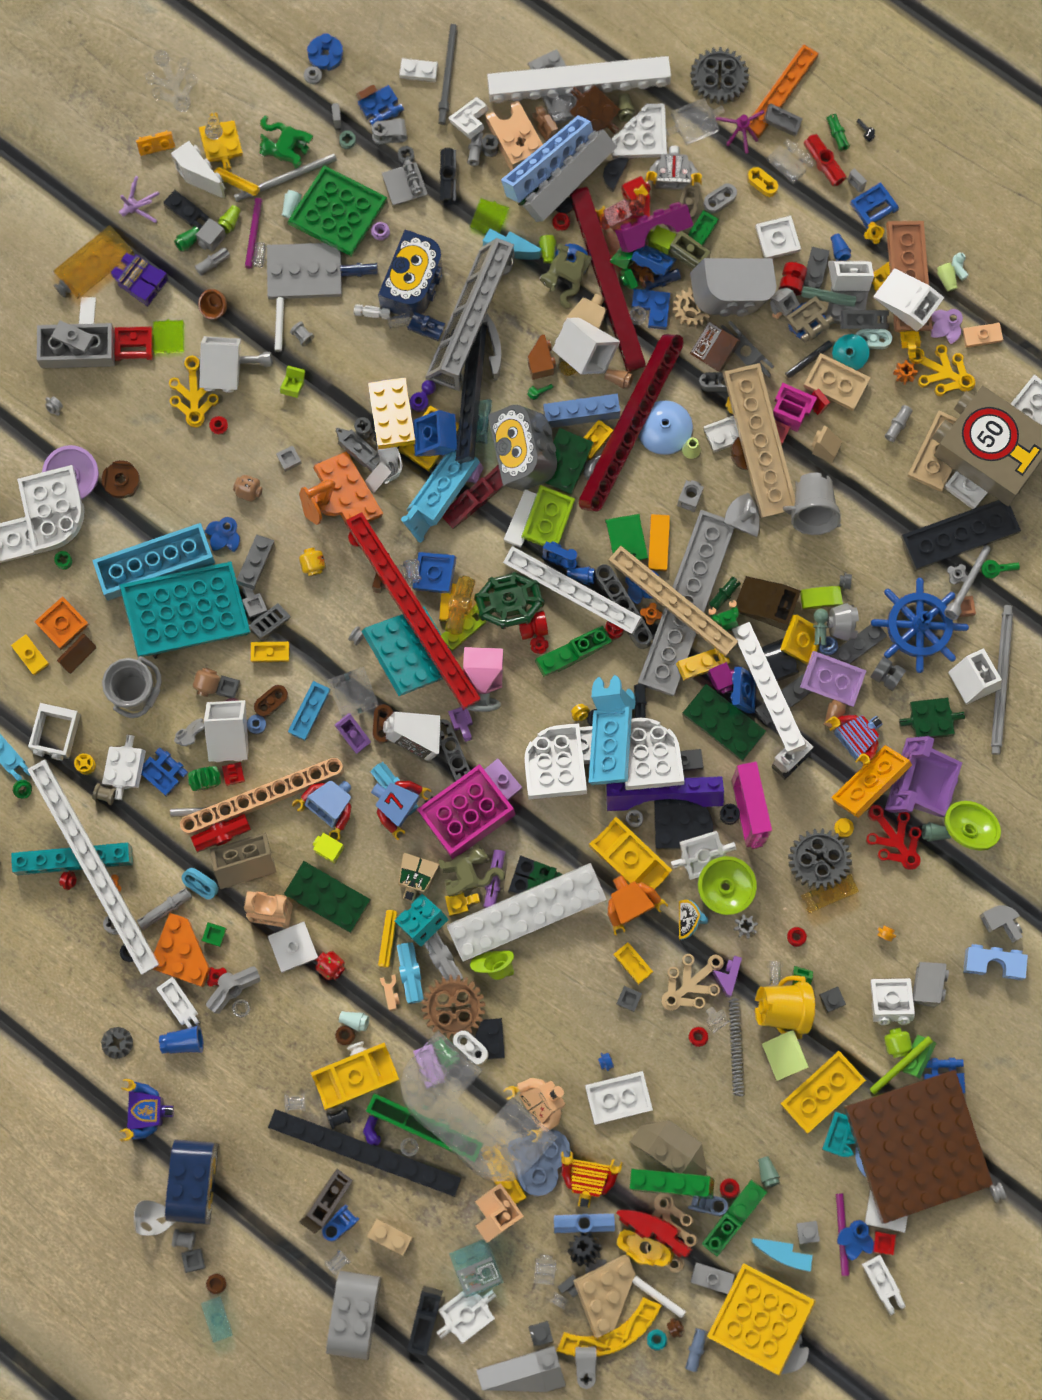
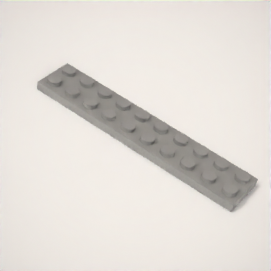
M700 510L672 588L704 613L734 527L724 524L723 517ZM666 608L661 617L638 684H644L647 688L674 697L681 678L676 663L688 658L696 632Z

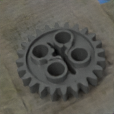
M713 47L711 53L705 50V56L700 53L699 59L694 60L695 65L691 66L690 72L691 84H694V91L698 90V96L704 95V101L710 98V103L716 100L719 105L720 100H723L727 104V99L733 102L734 96L739 98L740 92L744 93L745 87L748 85L749 74L747 73L749 68L745 67L746 61H741V55L735 57L736 51L730 54L729 48L723 52L722 47L719 48V51H716ZM718 62L722 63L720 90L717 89ZM730 66L732 69H726L725 67ZM707 82H712L714 84L708 85ZM725 83H731L732 85L726 86Z
M824 828L821 829L820 833H817L816 829L813 830V834L806 831V837L799 835L800 842L794 840L795 847H790V852L793 854L788 855V859L792 860L789 862V867H793L791 874H796L795 880L802 879V886L808 883V889L815 885L816 891L819 890L820 886H823L825 891L827 890V885L834 888V882L841 884V878H847L845 872H850V867L847 865H852V860L848 859L852 856V853L847 852L849 845H844L845 839L838 840V833L833 837L832 830L825 834ZM820 844L822 848L817 850L813 848V845ZM837 855L839 858L837 860H831L829 856ZM803 859H809L811 863L805 865L801 861ZM823 869L826 870L828 873L826 875H820L818 874V871Z

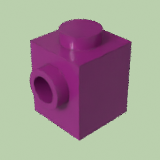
M727 662L708 671V676L715 691L723 693V695L733 691L734 685L732 682L734 670L729 669Z

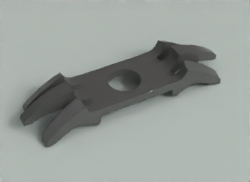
M731 320L728 323L738 334L737 336L722 324L720 327L724 331L741 341L734 353L747 366L760 363L762 372L770 377L771 374L760 361L763 360L772 369L775 366L755 348ZM749 346L751 348L749 356H742V347Z

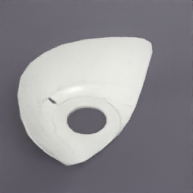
M397 447L378 450L380 456L379 463L383 462L389 470V462H392L395 467V473L390 478L385 479V484L398 478L403 467Z
M144 1200L135 1207L134 1226L136 1232L140 1235H158L175 1222L166 1221L163 1224L158 1222L156 1219L165 1216V1206L154 1201ZM141 1223H148L151 1226L152 1230H144L141 1227Z

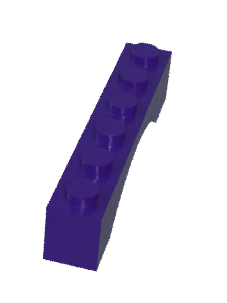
M723 777L684 778V785L626 790L625 782L606 784L607 811H625L641 803L660 799L686 800L703 807L723 806Z

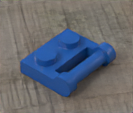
M881 182L850 201V205L867 229L869 228V223H876L890 213H895L899 210L897 203ZM885 202L887 203L888 207L872 217L867 215Z
M546 541L543 547V559L565 569L576 568L577 552L574 549L567 551L556 542L549 543Z

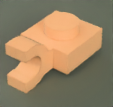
M391 975L392 982L390 984L385 983L384 977L380 978L390 1012L398 1010L397 1005L400 1004L398 993L393 992V987L397 982L396 975Z

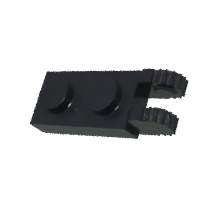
M176 190L163 202L165 207L189 226L197 227L199 230L202 228V225L197 220L201 218L206 223L210 218Z

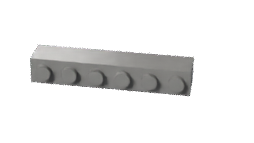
M604 130L593 131L587 137L589 140L585 144L581 143L575 149L576 153L573 156H568L563 161L564 165L561 168H556L550 174L552 177L548 181L544 180L538 186L539 190L536 193L532 192L526 198L527 202L523 207L536 222L544 221L617 148L616 144Z

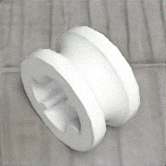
M363 1041L347 1047V1050L351 1051L350 1056L367 1050L363 1048Z

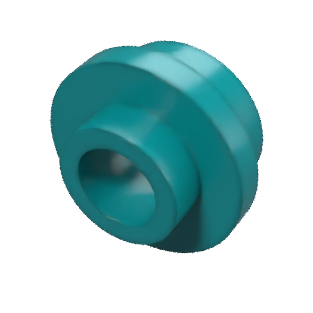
M659 1329L652 1330L647 1336V1344L653 1350H661L667 1344V1336ZM659 1336L661 1338L660 1343L655 1344L653 1338Z

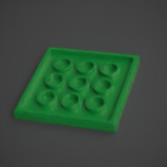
M324 165L287 222L288 225L352 257L386 204L388 197Z

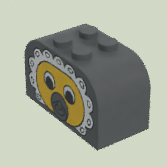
M510 405L488 415L503 486L524 491L550 480L557 468V458L555 454L556 447L551 436L552 429L545 415L520 405Z

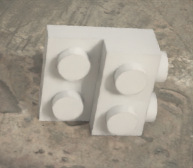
M871 979L873 1022H878L879 1025H888L890 1022L898 1021L900 1025H906L913 1021L915 1012L911 979Z

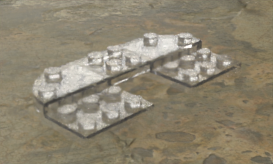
M437 1031L405 1066L401 1079V1094L405 1107L419 1123L436 1135L477 1175L495 1182L511 1181L521 1177L554 1143L557 1136L513 1097L486 1126L458 1100L483 1070L442 1033Z

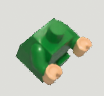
M735 600L732 603L731 601L729 602L730 610L717 615L714 607L712 610L709 609L708 614L711 619L727 632L739 626L736 620L739 616V610Z

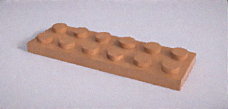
M888 221L886 223L890 274L894 269H897L929 285L924 221ZM893 314L895 332L915 331ZM930 316L919 331L932 330V316Z

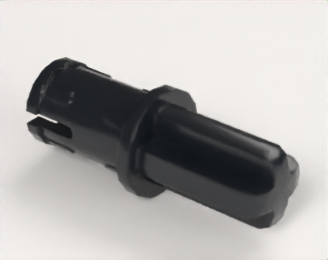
M636 684L634 685V718H646V705H648V702H646V685Z

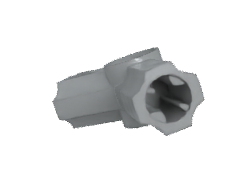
M253 966L234 975L232 973L223 974L218 979L219 987L209 998L206 1006L214 1013L220 1014L230 999L236 998L241 994L242 989L260 982L257 969Z

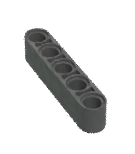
M607 564L597 567L595 579L606 598L618 605L621 603L627 604L629 611L641 617L613 569ZM601 572H607L609 574V577L601 578L599 574ZM615 587L619 590V592L617 594H611L609 592V589ZM642 618L634 635L629 632L628 634L638 648L646 649L651 644L652 634ZM640 635L647 636L648 640L646 642H641L638 640V637Z

